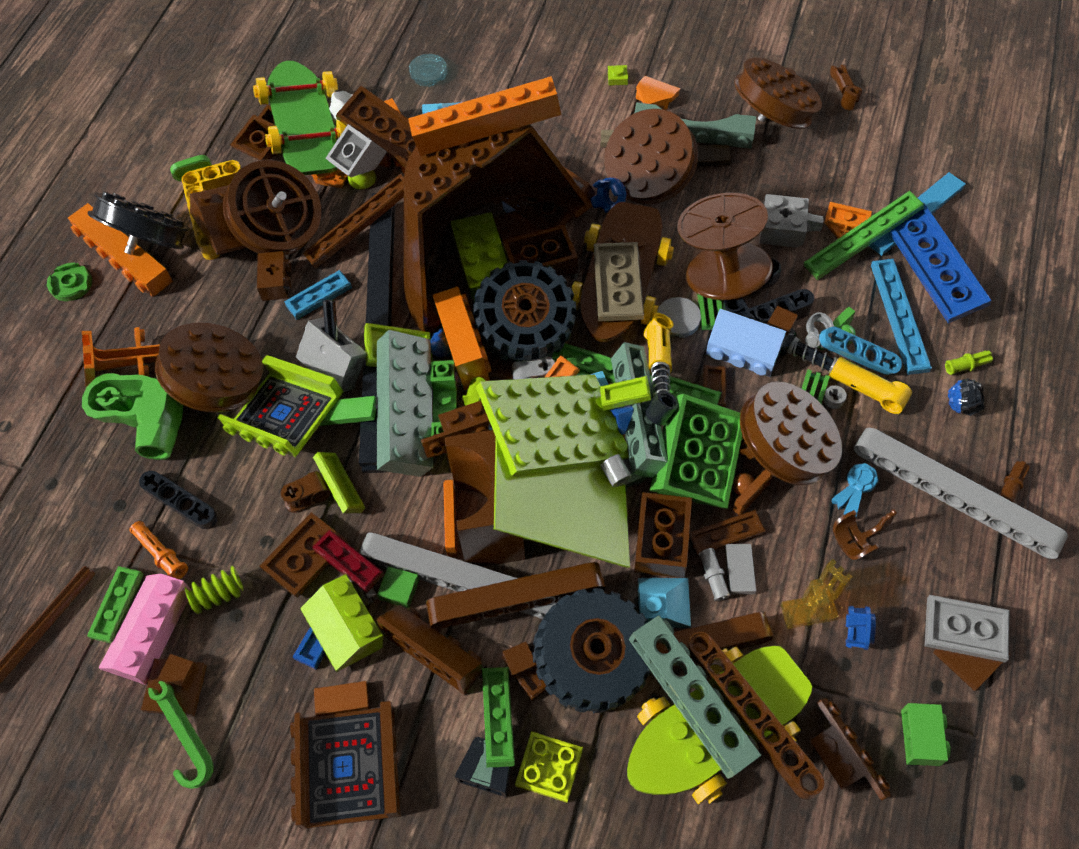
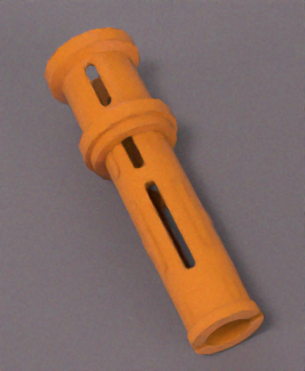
M137 521L132 524L129 531L155 558L154 562L158 568H162L167 573V576L179 580L185 576L188 566L185 562L178 560L173 549L166 548L145 526L143 521Z

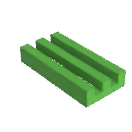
M697 294L701 313V330H712L715 324L713 301L707 298L710 324H706L703 300L706 297ZM715 299L718 315L719 310L722 309L721 300Z
M807 370L801 389L806 391L809 379L814 380L810 394L814 397L818 382H821L822 386L817 400L822 403L830 376L825 375L823 377L820 376L821 373L816 372V374L811 373L812 370Z

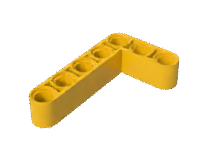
M230 160L192 170L182 176L189 214L190 193L228 186L236 173L242 169L239 162ZM190 214L196 243L203 257L207 260L218 258L220 254L217 255Z

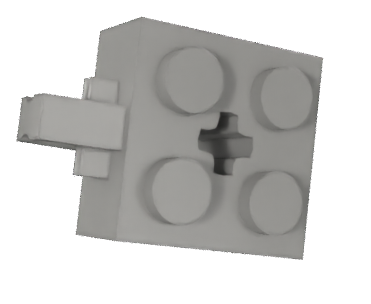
M766 194L764 205L768 212V220L765 228L760 233L759 243L797 248L803 245L806 232L821 231L823 216L808 213V198Z

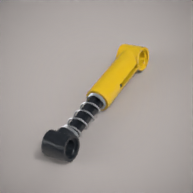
M656 313L643 331L645 338L648 340L649 373L652 375L653 394L651 404L646 409V416L651 422L662 426L672 417L679 407V403L671 394V386L669 384V376L672 371L670 331L674 324L668 316Z
M793 328L788 336L785 335L779 353L780 356L790 353L794 356L802 357L803 361L808 360L812 362V366H820L822 371H829L831 378L880 402L883 409L892 414H900L912 395L911 388L902 382H890L842 357L836 360V357L831 358L827 356V352L823 354L817 351V348L814 349L800 342Z

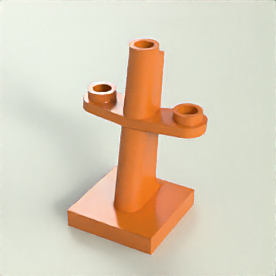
M135 327V347L101 350L93 346L92 331H82L85 386L87 387L95 379V371L137 365L138 375L149 377L148 365L143 364L156 362L160 344L141 346V342H145L144 329Z

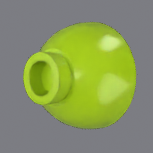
M374 170L354 177L348 176L349 184L356 189L369 188L376 181Z

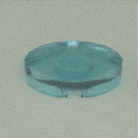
M423 54L411 61L409 74L411 79L415 80V83L418 85L433 86L437 84V81L445 79L447 65L445 60L438 55Z

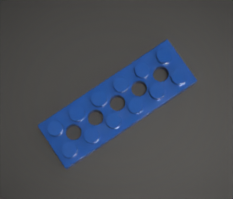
M923 202L924 208L888 233L949 324L990 306L991 299ZM915 226L920 230L918 232H911L908 228ZM926 242L931 246L929 248H921L919 244ZM933 258L940 259L942 263L934 265L930 263V260ZM950 275L953 279L951 281H943L940 277ZM959 291L965 296L963 298H955L952 296V293Z

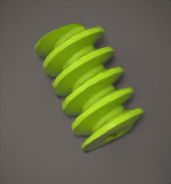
M234 566L230 567V575L221 570L220 579L211 574L210 583L205 578H201V587L195 582H192L191 591L185 587L187 599L195 613H202V606L206 610L211 609L212 602L216 606L221 605V597L226 602L231 601V593L236 598L240 597L241 590L244 591Z

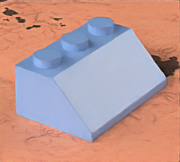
M720 309L708 341L706 355L716 360L731 363L736 367H743L754 371L758 375L770 377L778 359L786 331Z

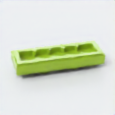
M317 452L313 458L342 513H362L365 506L336 453Z

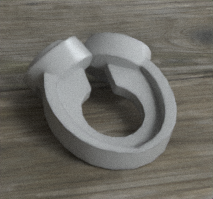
M817 312L807 321L808 335L805 338V342L812 348L820 345L823 349H826L820 343V334L814 327V322L823 323L826 329L834 325L828 315ZM829 334L828 336L831 338V342L835 341V339L832 338V334Z

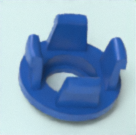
M609 177L598 180L593 184V187L597 188V195L590 198L594 208H602L605 213H608L615 204L626 201V190L619 179ZM610 189L614 196H618L616 202L611 201L609 198Z
M849 606V614H846V627H848V638L845 640L846 647L851 648V646L868 650L869 644H874L875 614L871 613L868 606H865V608Z

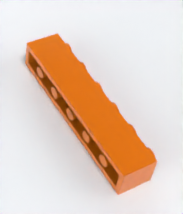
M552 76L408 119L420 156L562 114Z
M87 203L68 217L72 224L70 228L77 237L82 236L90 248L95 247V250L103 259L108 258L109 263L114 269H121L122 274L128 281H135V285L142 293L147 292L154 297L173 282L166 268L137 244L134 247L133 255L125 253L129 237L123 232L91 218L87 214L88 211L93 210L90 204Z

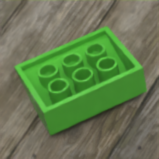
M686 394L674 396L678 400L679 407L664 425L662 432L668 463L652 478L650 491L663 495L692 498L693 502L726 509L728 508L742 440L740 412Z

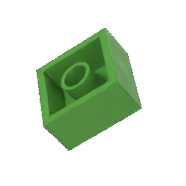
M388 566L377 594L379 600L409 608L419 582L418 574Z

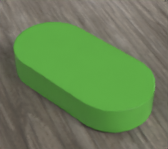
M198 155L174 163L170 171L173 179L182 181V176L185 173L211 166L212 164L209 157Z

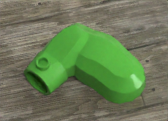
M107 373L95 378L86 387L82 397V408L87 416L102 422L123 423L136 427L135 451L142 457L155 460H163L170 457L182 421L184 405L168 395L157 379L144 375Z

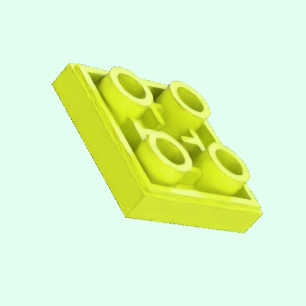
M531 731L515 786L568 803L583 747Z

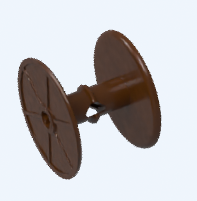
M719 193L704 197L683 211L677 224L678 233L687 244L702 250L691 260L686 271L687 283L694 292L710 299H736L757 291L769 280L773 271L771 257L761 247L749 243L763 231L767 224L768 212L760 200L742 193Z

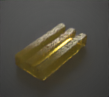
M832 559L825 566L817 581V585L830 597L837 600L853 576L849 573L844 576L842 573L845 569L841 566L836 569L834 567L836 561ZM830 573H832L834 576L832 577L829 584L826 585L824 582L827 580ZM837 581H841L834 592L832 589L836 585Z

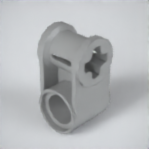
M548 356L534 361L523 360V362H513V379L544 378L555 362Z

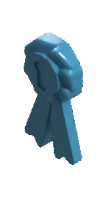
M866 463L856 464L850 469L847 474L849 486L832 499V503L837 504L839 510L848 502L844 515L853 510L857 513L862 493L872 491L878 483L876 470Z

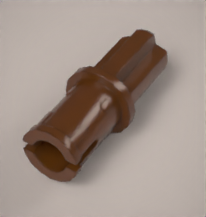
M1025 461L1015 462L1009 476L1004 478L1005 484L999 495L1011 502H1014L1018 491L1024 487L1023 481L1030 469V466Z

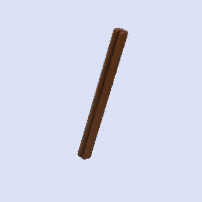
M83 566L0 660V684L95 576V572L92 569Z

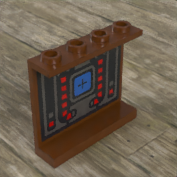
M391 701L380 702V708L305 718L300 712L294 713V722L290 724L292 739L295 738V749H291L290 754L291 764L295 766V776L291 777L292 794H295V805L291 807V818L297 827L303 830L401 817L395 708Z

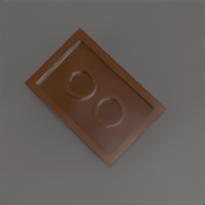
M311 512L259 567L294 597L298 598L330 564L317 554L312 547L329 530L347 544L348 542L343 536Z

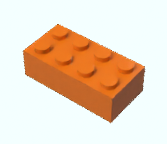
M458 287L433 294V299L464 390L469 388L471 380L475 377H481L485 381H490L488 373L492 372L478 329H475V320L466 294L461 295Z

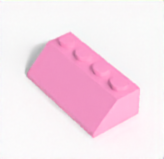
M163 574L147 575L99 669L146 685L154 658H160L188 602L185 587L191 591L188 585L182 580Z

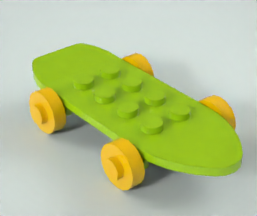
M780 646L763 647L745 656L737 647L729 651L727 648L723 649L724 654L796 742L797 740L794 736L801 731L794 721L786 726L784 725L800 713L811 694L812 685L785 649ZM713 664L710 666L714 673H724L720 665ZM735 686L728 687L731 695H741L739 688ZM697 689L690 693L693 699H701ZM665 696L657 700L652 698L642 705L643 710L638 714L637 718L646 727L637 738L629 758L627 778L630 785L639 792L652 795L677 794L699 786L692 794L698 805L706 800L709 804L723 795L720 790L727 783L721 774L716 775L712 779L710 778L721 771V768L676 705L671 706ZM746 709L748 717L751 719L759 718V714L755 709ZM707 711L708 721L712 724H717V716L713 712ZM741 725L740 727L743 729V731L745 732V734H746V735H749L748 732H747V731L744 729V727ZM765 731V732H764L765 738H767L768 736H770L773 732H772V731ZM775 733L768 739L769 742H777ZM724 735V743L728 747L734 748V739L729 735Z

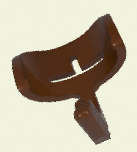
M892 509L890 513L881 518L876 526L864 533L858 529L856 523L857 513L855 510L836 520L833 525V532L843 552L850 559L857 560L878 550L879 546L877 544L871 546L866 542V539L888 527L896 516L897 511ZM848 529H850L852 536L862 549H860L855 542L848 544V542L853 540Z

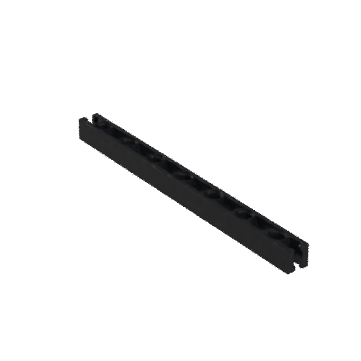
M395 205L370 224L366 323L391 326ZM365 358L362 397L375 396L377 398V367L366 366ZM377 409L375 420L361 422L359 465L362 467L363 473L386 472L377 470Z

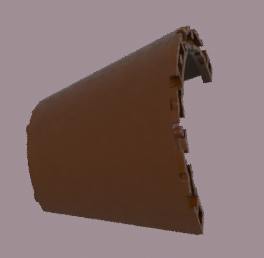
M530 124L420 156L417 147H415L410 155L404 173V294L410 314L421 331L431 332L441 324L440 317L433 310L428 300L425 279L429 264L427 261L428 257L434 251V244L441 240L451 229L450 221L463 219L469 214L482 209L487 203H501V199L504 198L516 201L529 200V197L536 198L537 202H552L555 207L562 209L575 219L592 207L591 202Z

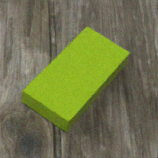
M647 376L600 386L604 411L651 400Z

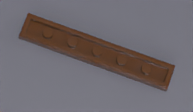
M402 174L398 175L303 253L315 269L404 198V176Z

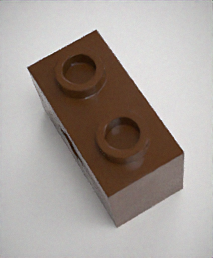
M284 251L258 253L257 290L262 301L288 299V290L291 289V279L288 277V272H291L292 268L290 259H286Z

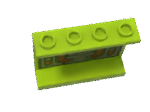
M267 355L262 363L270 373L258 387L254 397L244 405L234 419L221 414L218 419L224 425L223 429L230 435L238 434L248 442L253 440L263 448L268 449L271 447L283 456L288 454L296 457L344 391L333 377Z

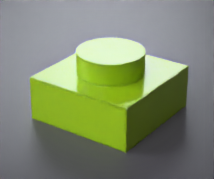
M627 65L608 66V85H628Z

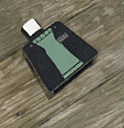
M475 737L455 774V779L458 783L506 798L511 766L486 768L485 739Z

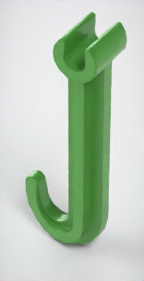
M159 681L163 689L162 693L160 694L157 689L149 688L148 694L151 699L157 701L198 771L197 777L192 781L188 780L180 770H175L173 775L181 786L189 789L199 788L205 785L212 776L214 766L212 758L175 698L173 686Z

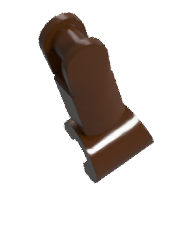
M842 64L840 67L833 65L830 68V75L837 83L843 95L840 102L841 106L845 110H853L855 102H859L863 90L858 86H854L845 64Z

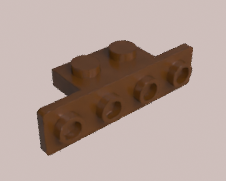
M478 401L439 414L438 417L444 432L424 438L421 442L426 457L430 458L447 452L444 437L493 430L482 402Z
M828 699L817 701L818 706L832 726L811 739L810 742L841 790L865 776L881 801L891 796L889 789L891 788L888 781L882 774H877L872 766L874 764L872 757L865 749L861 750L855 741L857 736L854 730L848 724L845 726L839 717L841 712L838 706L833 701L829 702Z

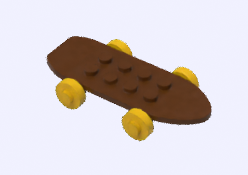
M619 202L609 210L602 227L597 224L591 225L590 230H587L585 233L584 243H587V251L594 252V244L638 242L644 319L641 320V324L648 325L654 314L658 313L659 306L655 305L656 297L647 296L645 300L655 259L658 256L657 265L666 266L667 260L672 259L674 247H671L670 238L662 237L661 240L663 226L657 209ZM593 254L585 283L574 281L572 285L573 301L576 302V310L581 309L582 320L589 334L597 341L608 342L625 333L636 320L598 321Z

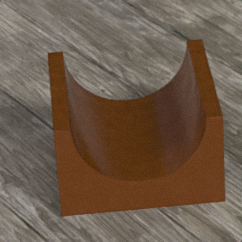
M488 430L444 437L455 490L474 491L488 499L477 513L463 520L456 521L465 562L485 567L525 560L523 538L494 529L496 450L494 431Z

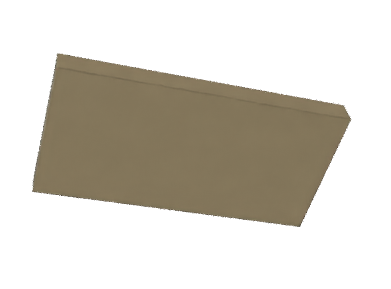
M638 242L594 244L598 321L644 319Z

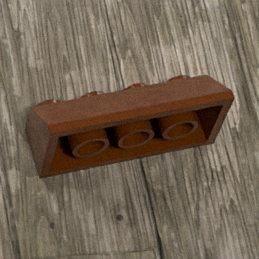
M398 605L379 616L376 621L384 637L464 696L482 673L483 667L480 662L482 659L471 650L467 653L460 648L461 644L452 636L446 638L440 633V629H432L430 622L425 623L421 620V615L413 608L409 607L406 609L402 605Z

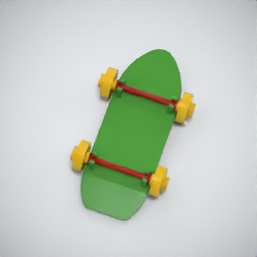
M284 61L274 68L267 85L265 78L261 77L256 78V85L253 86L254 96L259 99L260 105L269 104L270 102L275 126L268 127V134L265 135L267 147H271L272 154L281 153L282 149L285 162L298 169L304 175L334 172L337 170V167L325 158L347 127L339 120H336V128L334 127L326 99L332 98V93L338 90L337 79L333 78L331 71L322 73L323 80H320L302 64L295 61Z

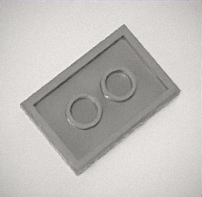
M929 595L927 597L925 647L1006 662L1009 660V610Z

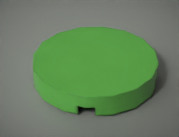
M66 263L57 267L54 270L55 273L52 276L49 275L47 279L49 292L53 297L61 301H74L82 297L89 291L92 285L90 272L85 266H80L78 263Z

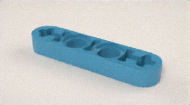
M833 326L824 329L819 335L820 343L824 348L884 375L897 373L902 367L901 359L897 354L838 327ZM832 334V338L837 341L831 342V338L828 335ZM848 341H852L855 345L853 353L847 349ZM868 349L874 353L873 361L868 360L866 356Z

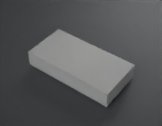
M726 544L725 551L730 595L755 594L756 585L751 544Z

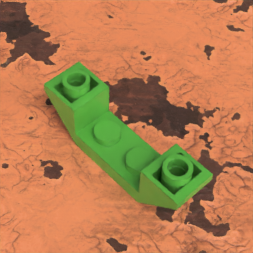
M454 360L431 361V384L433 389L432 436L444 432L438 415L457 409Z

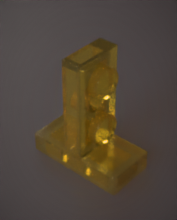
M822 578L811 580L802 598L783 601L780 604L787 629L835 621L839 618L832 593H830L827 586L824 587Z

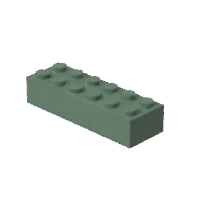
M388 330L377 341V470L421 477L433 468V457H426L421 442L422 439L432 436L431 340Z

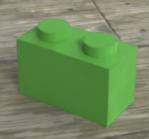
M908 703L901 710L906 764L941 766L950 757V744L945 739L944 731L947 728V718L945 714H942V706Z

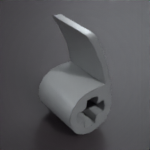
M614 455L600 465L612 487L622 486L643 477L632 474L629 458L622 460L620 455Z

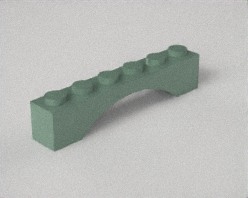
M636 103L634 113L646 109L661 108L654 104ZM735 114L725 119L708 122L682 119L694 135L696 142L752 148L756 116Z

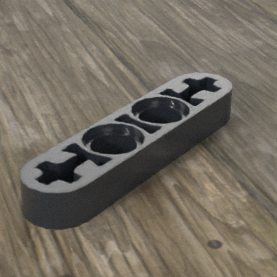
M147 471L139 478L141 488L148 495L197 527L210 529L216 524L218 517L211 506L158 472ZM150 480L156 481V483L159 485V488L157 489L152 484L148 485V482ZM167 490H175L173 497L169 499L163 498ZM185 501H193V506L189 510H181V506ZM200 511L202 514L209 515L210 517L207 520L201 519L197 512Z

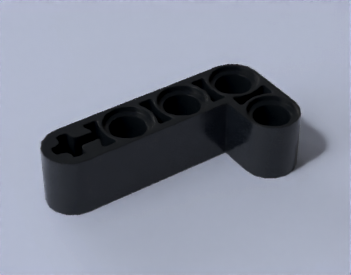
M799 289L750 309L740 297L724 300L723 310L767 324L776 307L779 306L797 314V320L809 315L814 302V294L810 290Z

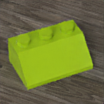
M346 574L323 585L301 607L304 617L336 673L383 648V635Z

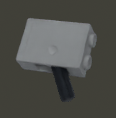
M324 300V317L308 320L296 358L308 369L335 378L341 389L346 392L354 389L367 352L337 328L335 300Z

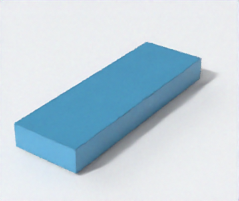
M338 270L284 302L295 319L298 320L322 306L324 300H332L350 290L352 286L344 274Z

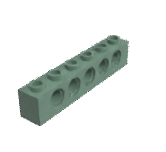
M624 342L611 358L615 383L647 376L652 398V382L644 346ZM651 400L631 405L634 408V412L625 432V439L628 446L627 450L632 474L653 478L668 463L661 426L651 422L646 416V409L651 404Z
M658 615L633 632L629 641L729 779L761 756L758 751V744L750 735L745 734L740 727L741 722L737 715L732 711L729 712L724 705L721 693L716 688L710 686L706 680L707 675L699 665H695L689 657L690 652L682 642H678L673 635L674 631L671 625L666 620L663 621ZM656 644H664L668 649V653H660L656 648ZM675 665L680 666L684 671V676L679 677L675 675L672 667ZM690 688L699 691L701 695L700 700H695L690 696ZM707 711H711L717 716V724H712L708 721ZM724 735H729L734 739V748H730L724 743Z

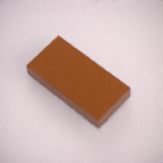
M367 681L314 688L315 715L320 716L369 709Z

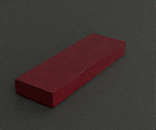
M331 530L312 547L317 554L343 575L346 574L349 580L366 594L384 576L379 568Z

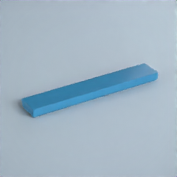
M948 172L921 194L918 199L922 203L924 202L933 214L964 188L965 183ZM912 226L908 230L912 232L916 227ZM887 233L870 244L869 247L883 256L896 243L890 234Z
M894 259L872 261L871 268L907 375L930 372L932 367Z

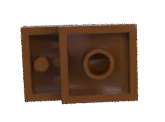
M267 104L259 116L252 115L230 144L231 147L258 161L269 160L277 155L272 154L271 147H267L265 135L268 134V127L275 126L270 105Z

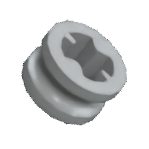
M830 386L825 392L823 401L827 407L838 409L843 406L847 395L842 387ZM832 394H835L838 400H833Z

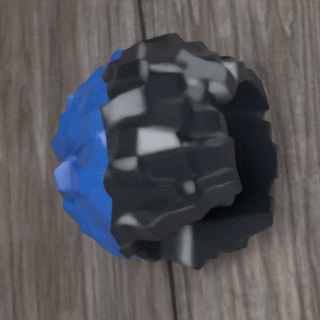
M970 378L958 380L948 390L949 405L952 410L969 416L984 410V396L982 393L984 389L982 383L970 380Z

